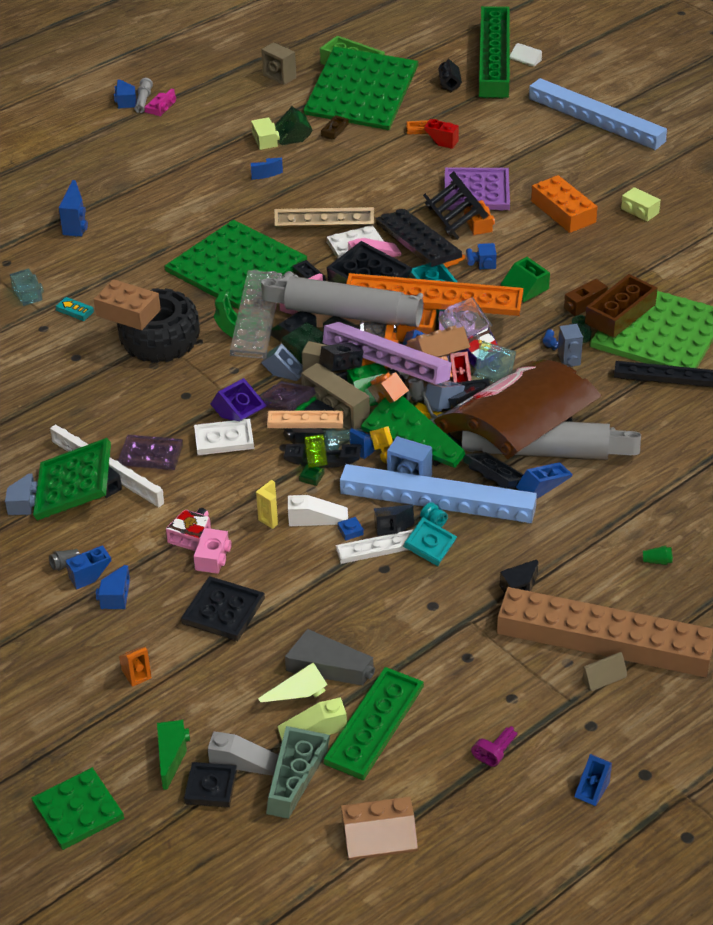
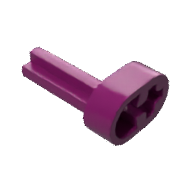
M510 726L505 728L494 743L486 739H478L472 746L471 752L479 761L495 767L503 759V752L517 736V732L514 731V727Z

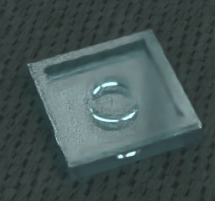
M482 341L473 376L483 379L488 378L489 381L493 382L499 380L513 370L516 351Z

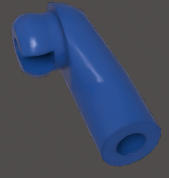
M548 329L542 342L547 348L556 350L558 348V341L554 338V331Z

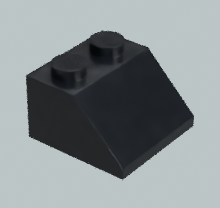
M299 311L269 329L267 334L292 349L317 333L316 316L309 312Z

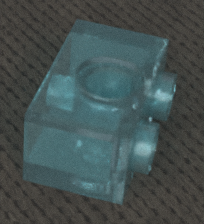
M29 268L10 274L12 289L23 306L43 300V286L41 283H38L36 275L32 274Z

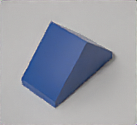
M353 428L350 429V444L362 445L361 458L365 459L376 451L370 434Z
M590 754L574 797L596 806L610 783L612 763Z

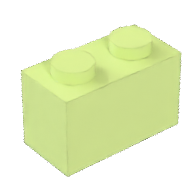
M270 118L252 120V135L259 149L278 147L277 140H280L279 132L276 131L275 124L271 122Z
M634 187L622 195L621 209L645 221H649L659 214L660 199Z

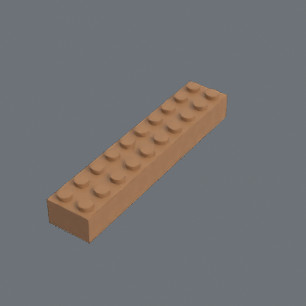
M511 587L507 588L498 614L497 634L606 657L621 652L625 661L706 678L708 675L713 652L712 628Z

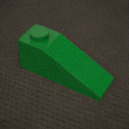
M184 720L157 723L163 790L169 788L187 752L186 742L190 741L189 728H184Z

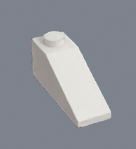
M309 495L288 496L289 526L338 525L337 522L348 519V508Z

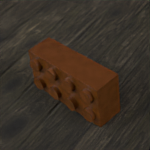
M628 274L586 306L585 324L614 338L656 305L658 288Z

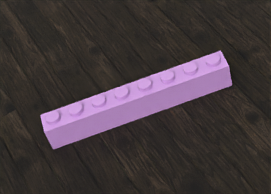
M340 322L324 326L323 343L327 345L351 342L363 349V358L435 385L450 380L452 362Z

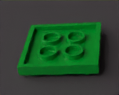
M93 767L31 797L33 805L62 850L124 819V813Z

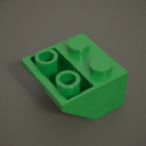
M525 257L513 264L501 282V286L523 288L522 302H525L549 289L550 272L529 257Z

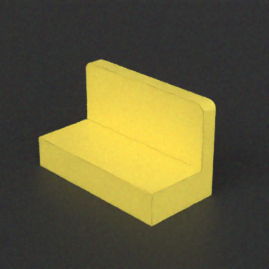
M270 480L256 491L258 520L273 529L278 525L275 481Z

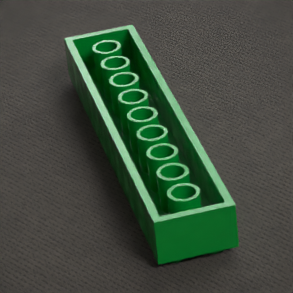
M481 6L479 97L509 98L510 7Z

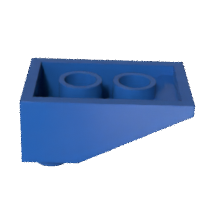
M72 180L59 206L63 235L82 236L88 227V222L85 220L86 208L83 207V201L76 180Z

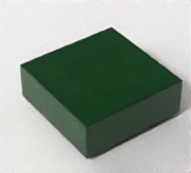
M307 464L299 475V481L317 486L325 474L324 469Z

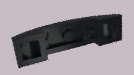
M287 444L284 459L302 466L309 464L319 468L340 467L358 461L362 445L342 444L341 450L306 449L305 444Z

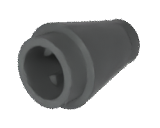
M78 549L54 551L53 554L49 555L51 568L59 571L66 568L65 560L80 555Z

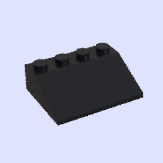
M360 241L326 267L328 282L342 284L347 283L349 273L407 278L412 271V267L363 241Z

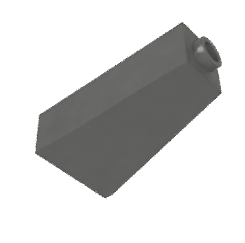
M309 629L304 632L285 656V666L288 672L297 673L309 664L314 663L324 679L361 686L368 679H371L375 672L373 657Z

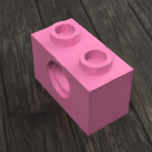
M204 529L194 554L195 570L219 574L221 566L225 565L226 553L230 552L231 549L228 531Z

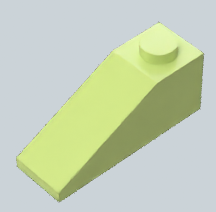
M311 663L258 699L260 702L310 697L311 695L317 697L326 691L324 687L327 683L315 664Z
M341 697L319 702L280 724L278 731L281 741L283 740L286 726L329 735L342 732L347 725V715Z

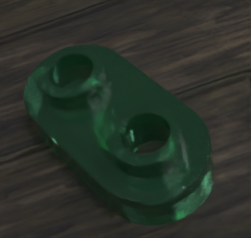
M577 315L573 317L572 324L578 325L583 336L582 343L589 342L592 331L591 326L585 324V316Z

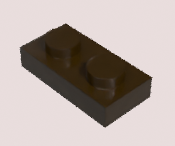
M335 115L321 130V136L335 139L349 125V119Z

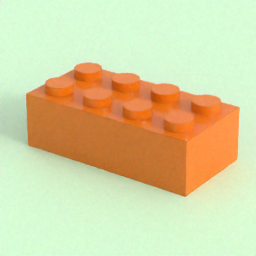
M559 175L532 185L531 202L569 233L596 223L598 206Z

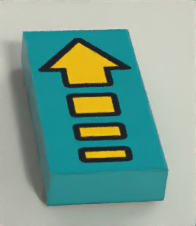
M65 297L55 306L56 311L85 321L94 313V307Z

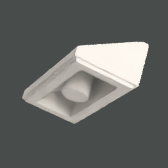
M517 43L510 54V59L534 67L542 60V51Z

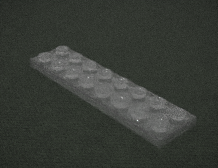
M248 270L230 347V356L266 359L277 303L262 299L261 281L266 278L282 280V273Z

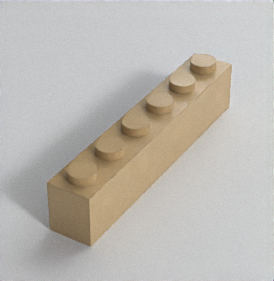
M374 207L274 209L276 228L374 226Z

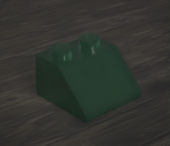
M293 106L275 124V129L279 132L280 140L278 142L280 145L303 142L313 131L305 114Z

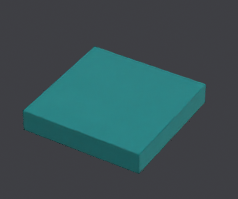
M422 517L405 541L403 547L439 566L456 541L457 536Z

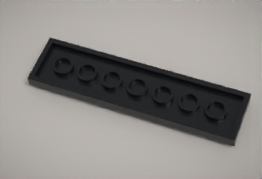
M398 209L394 213H385L376 218L378 226L431 267L462 258V251L406 209Z

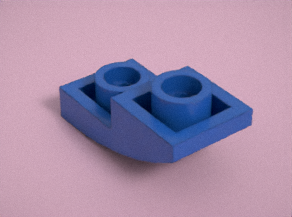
M266 158V162L251 163L252 180L268 178L283 173L282 158Z

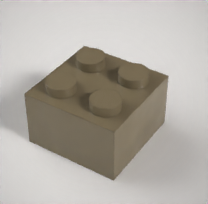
M274 42L261 49L264 76L283 85L296 78L294 51Z

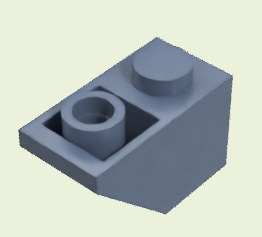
M27 474L7 488L5 503L8 515L32 514V507L35 506L36 498L34 493L37 491V481H34L33 474Z

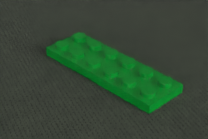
M385 667L324 757V765L364 781L424 688V681Z

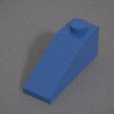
M560 462L526 470L516 488L519 491L537 493V498L571 478L573 474Z

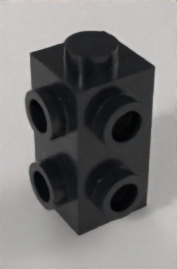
M450 59L442 62L438 68L440 84L445 90L448 89L452 92L459 88L462 83L460 70Z

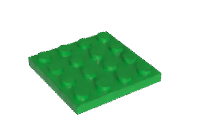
M108 438L40 462L33 513L36 520L47 518L56 513L106 496L111 442Z

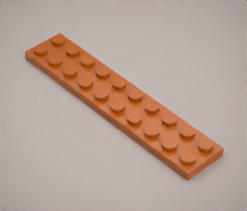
M349 273L346 283L349 285L403 292L405 295L417 296L419 293H422L423 308L520 316L523 288L353 273Z

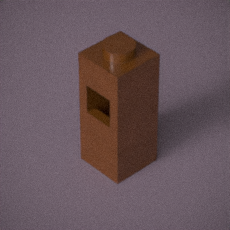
M594 279L566 293L564 308L574 316H578L586 311V306L608 290V286L598 279Z

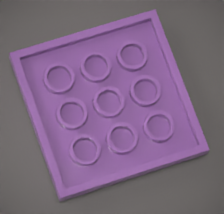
M445 168V188L451 184L452 179L449 174L454 171L478 201L483 200L485 205L489 207V210H510L509 168ZM456 189L445 196V202L457 193ZM466 197L460 198L446 210L455 209L464 202Z

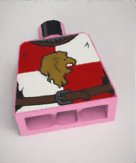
M199 508L197 512L184 510L167 526V542L196 551L204 529H211L208 511L204 508Z

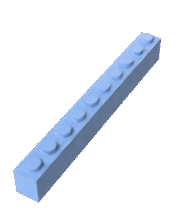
M541 78L529 86L530 100L654 150L666 142L667 128Z
M348 464L345 465L340 478V493L423 507L433 502L442 510L532 523L536 509L537 493Z

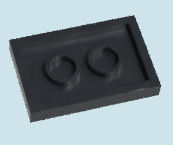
M487 452L465 454L463 462L468 464L470 469L481 472L486 479L496 481L501 488L509 489L516 487L524 475Z

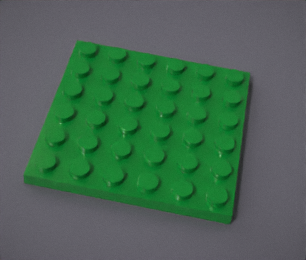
M334 46L303 110L304 115L332 119L336 115L348 118L349 123L390 130L416 72L418 61Z
M232 220L166 264L165 271L218 298L220 291H227L231 306L241 309L255 299L257 294L261 293V281L263 279H279L287 271L293 272L292 266L307 260V255L236 220Z

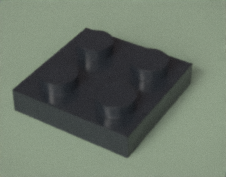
M192 762L184 796L185 804L230 808L237 765Z

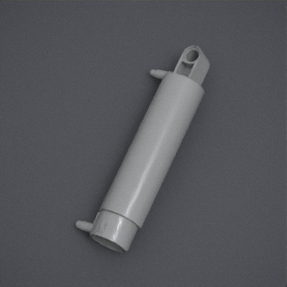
M297 275L291 276L288 281L274 278H266L261 281L262 299L264 301L285 304V308L289 310L396 326L401 324L418 327L422 319V293H419L417 296L405 295L403 292L301 278Z
M564 421L515 455L608 460V454L638 455L640 453L641 433L615 430L613 427L610 428V424ZM463 431L462 448L468 452L483 451L489 454H502L496 446L482 436L473 432Z

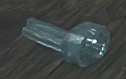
M334 428L323 430L325 432V446L327 450H339L338 441L350 440V429L335 431Z

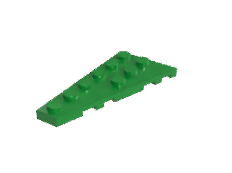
M403 396L391 403L384 397L361 425L362 431L367 433L389 426L393 441L398 436L431 446L432 459L453 468L465 456L463 448Z

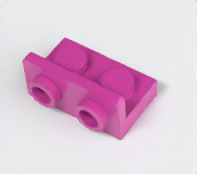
M170 89L167 93H159L144 107L145 112L161 116L176 102L175 90Z

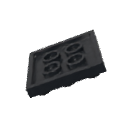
M209 576L181 617V622L184 625L238 641L264 601L265 593Z

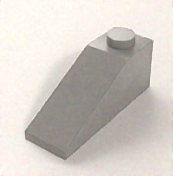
M214 731L208 746L209 763L237 765V770L274 776L279 755L242 737Z

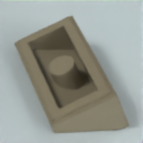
M621 652L586 665L583 671V682L590 691L627 677L624 657Z

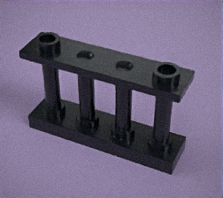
M453 171L449 174L452 179L449 186L431 200L426 193L423 196L427 200L424 202L430 210L433 208L447 226L444 228L450 236L454 235L456 239H459L455 230L475 215L480 214L484 219L488 214ZM454 189L457 190V193L454 196H452L445 203L436 208V203H438L441 199H443ZM466 197L464 202L443 217L442 212L460 198ZM468 206L471 207L472 210L450 226L448 222Z

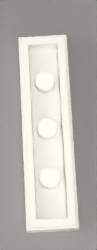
M413 530L336 545V552L340 563L343 564L407 551L408 549L403 546Z

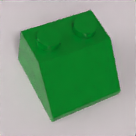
M379 363L347 370L348 383L369 395L370 406L378 405L368 387L372 385L370 382L374 378L386 374L387 370L384 365Z

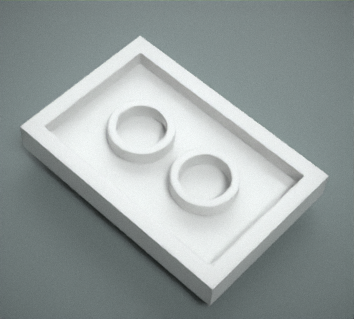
M371 225L328 236L327 243L336 257L339 258L348 251V241L360 238L383 241L374 226Z
M244 419L240 422L225 421L194 425L198 455L254 449L250 419Z

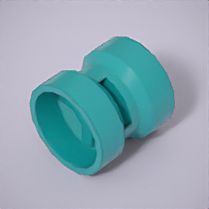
M433 502L426 504L420 513L421 518L424 517L439 527L444 526L448 519L447 513L439 510V507Z

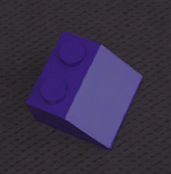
M244 378L218 391L210 403L221 418L239 422L267 406Z

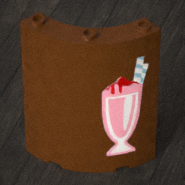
M552 360L529 361L433 421L446 434L453 431H469L482 436L496 446L508 460L520 450L586 406L592 404L602 395L586 378L582 379L576 374V370L567 365Z

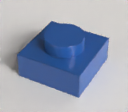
M356 517L337 522L338 529L345 541L364 535V529Z

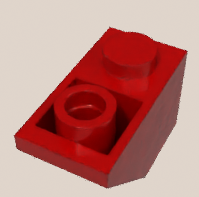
M430 119L424 126V130L438 146L453 149L459 141V125Z

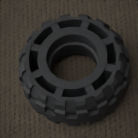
M153 288L150 291L159 293L161 310L143 330L117 323L118 335L121 345H124L125 350L132 357L136 356L138 360L151 361V363L169 362L184 356L186 352L191 351L200 334L198 311L191 299L185 297V294L167 288Z

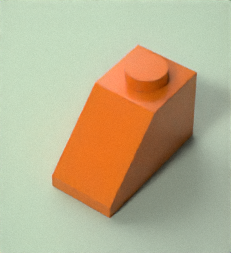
M139 647L119 656L121 670L132 687L152 678L146 647Z

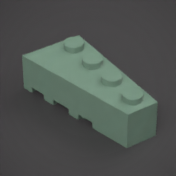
M286 726L268 797L266 814L289 819L328 751L329 734Z

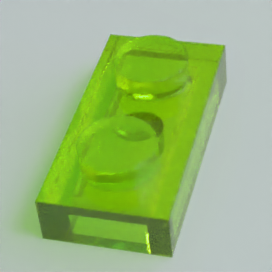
M324 435L305 437L308 467L328 465Z

